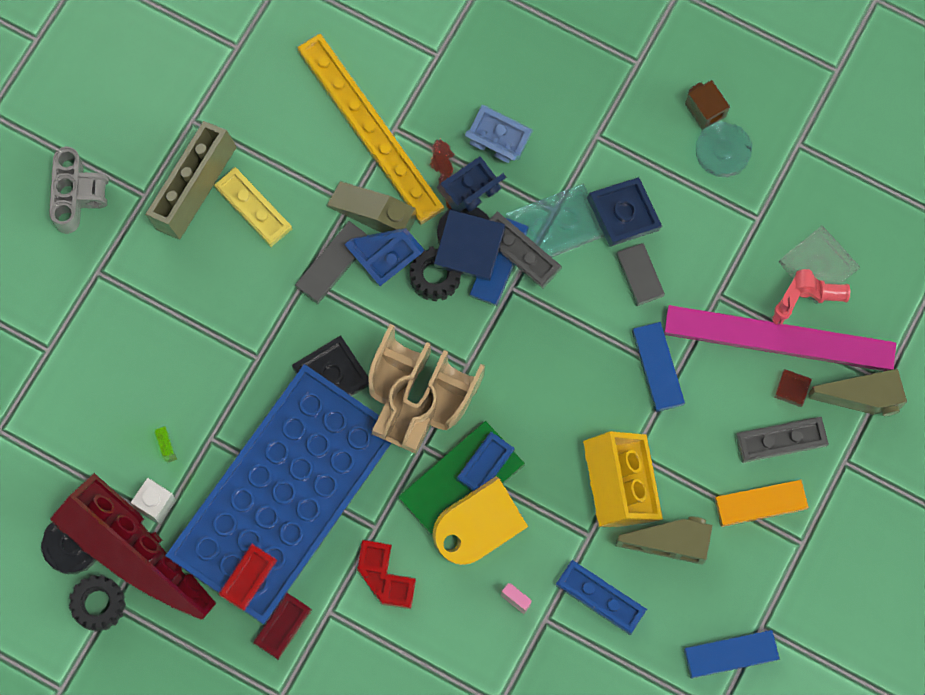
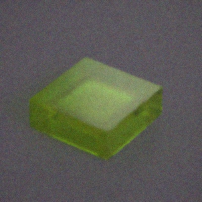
M163 426L155 429L156 431L154 432L165 462L169 463L177 460L166 427Z

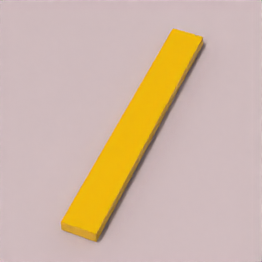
M321 33L298 46V53L406 204L416 208V219L420 225L443 212V204Z

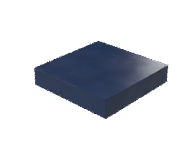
M639 177L590 192L587 196L609 247L657 232L662 227Z
M450 210L434 266L490 281L506 225Z

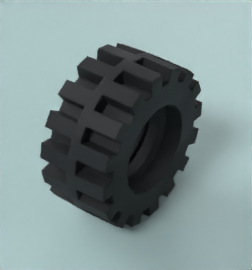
M431 246L429 250L425 251L424 249L411 263V285L415 288V292L418 295L421 294L423 296V299L428 300V298H431L432 301H437V299L441 298L443 301L447 299L448 295L452 296L455 290L458 289L461 273L447 270V278L442 283L433 284L426 281L423 272L427 266L434 264L438 249H434V246Z
M91 575L90 578H83L80 580L81 583L79 585L76 584L73 587L74 591L70 593L69 609L78 624L88 630L100 632V630L106 631L112 625L115 626L119 623V618H122L124 615L123 610L126 608L124 593L116 582L106 576ZM102 591L110 599L109 608L102 615L95 616L89 614L85 607L87 597L93 592Z

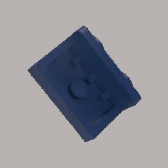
M479 156L444 180L436 188L454 211L461 212L467 209L468 212H471L482 203L480 198L485 194L490 198L502 189L500 183L507 177L504 173L496 177L482 157Z

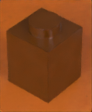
M712 80L705 84L702 82L697 83L688 91L685 105L702 130L727 117L730 105Z

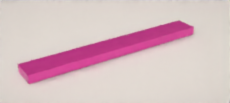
M669 305L667 309L664 334L667 336L879 371L894 370L897 342L787 324L779 325L778 323L776 325L774 322L672 305Z

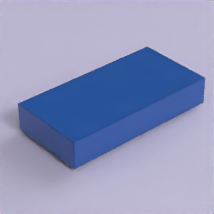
M490 432L456 480L473 492L496 477L515 451V448Z

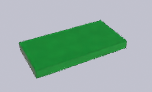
M487 421L482 423L398 496L401 503L432 537L434 524L439 515L472 492L456 480L458 475L490 432L500 437ZM513 452L496 476L504 484L525 466V463Z

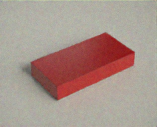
M251 544L218 595L242 611H245L275 566L277 559Z

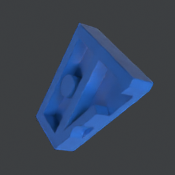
M406 228L351 238L345 243V246L379 286H382L424 251L422 246Z

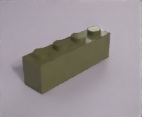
M205 121L202 122L145 214L156 230L176 239H181L237 148L227 130Z

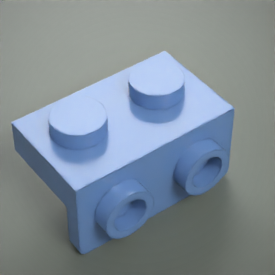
M482 105L471 129L467 130L465 136L471 139L469 142L471 145L481 150H485L488 147L496 151L495 157L509 163L511 159L514 161L520 159L533 129L486 105Z

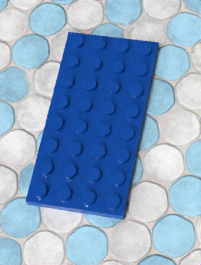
M304 364L165 556L218 594L251 544L277 559L275 566L244 611L265 625L392 444L372 435V430L379 415Z

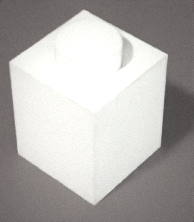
M147 478L131 501V504L137 511L160 525L175 504L176 499L171 492Z

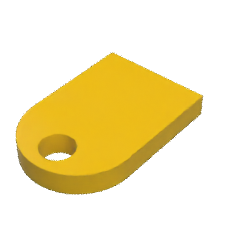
M496 476L448 507L439 515L433 528V541L436 549L444 558L452 563L465 565L478 561L526 529L528 525L500 478ZM449 535H456L458 538L456 547L451 550L445 549V538Z

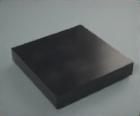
M342 336L337 337L292 365L296 374L304 364L350 396H354L369 386L368 375Z

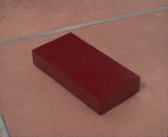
M286 593L253 644L279 660L312 612V609L289 593Z

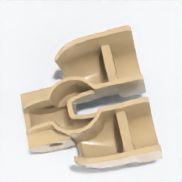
M390 324L375 354L369 372V393L375 400L384 404L372 430V435L416 454L430 425L441 430H448L458 423L483 380L485 366L482 364L479 366L475 377L469 376L456 370L448 363V351L444 350L422 399L417 404L408 401L409 393L431 354V344L426 342L421 353L410 350L396 341L395 326Z

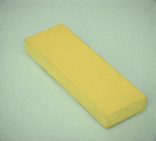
M236 167L214 184L215 189L270 247L292 230V226Z

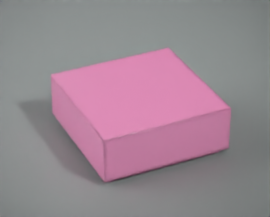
M508 583L501 592V597L523 614L531 606V599L511 583Z

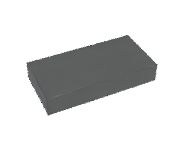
M644 243L617 252L616 256L637 306L664 297L665 293Z

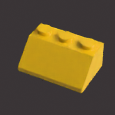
M609 431L584 440L585 459L588 465L590 486L593 492L596 508L595 514L599 527H624L663 520L647 435Z

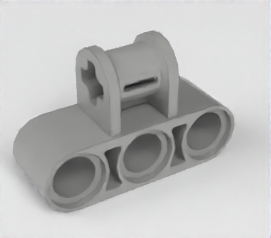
M68 146L58 149L53 157L49 211L57 230L65 234L72 233L79 227L81 208H104L107 206L105 186L109 182L107 175L83 173V163L79 154L74 148ZM67 160H75L74 164L70 167L62 166ZM66 186L73 187L72 191L68 194L60 193ZM71 213V217L68 220L59 221V217L62 214Z

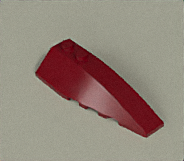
M95 473L70 494L50 518L57 525L58 529L72 538L84 552L89 553L95 560L118 577L145 594L200 620H203L216 605V602L191 574L185 575L180 566L165 556L167 552L160 545L163 540L156 532L150 534L144 527L142 522L145 519Z

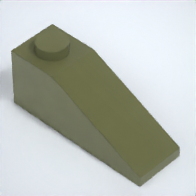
M341 181L327 204V207L380 233L403 228L410 231L416 220V208L389 195Z
M898 369L813 386L808 393L809 398L812 400L872 415L882 413L884 417L899 413L900 409L907 403Z
M688 517V520L681 519L619 535L616 546L703 565L707 559L713 525L705 524L706 520L699 517Z

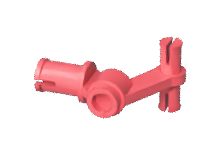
M799 270L795 273V277L781 302L776 305L772 321L776 325L778 323L779 325L783 324L784 320L791 316L799 297H812L818 303H823L824 301L847 303L850 299L849 284H825L823 280L819 281L816 279L811 270Z

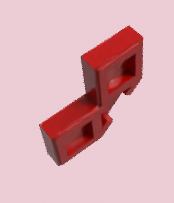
M362 540L357 570L382 605L411 609L416 579L387 574L392 545Z

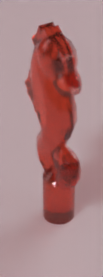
M436 140L432 146L433 157L429 165L436 172L439 171L441 173L439 177L440 184L452 175L453 166L449 158H452L455 154L450 150L448 143ZM446 201L447 209H451V206Z

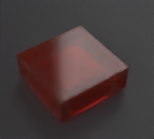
M784 369L774 398L802 407L812 379Z

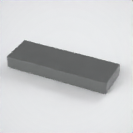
M497 211L490 220L506 225L499 252L544 289L562 269V266Z
M349 221L299 279L295 287L316 304H319L356 260V257L345 246V243L351 238L367 236V234Z
M822 416L736 434L742 463L827 447L829 445Z

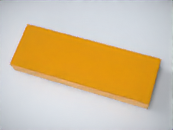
M802 480L715 498L721 527L804 511L809 508Z

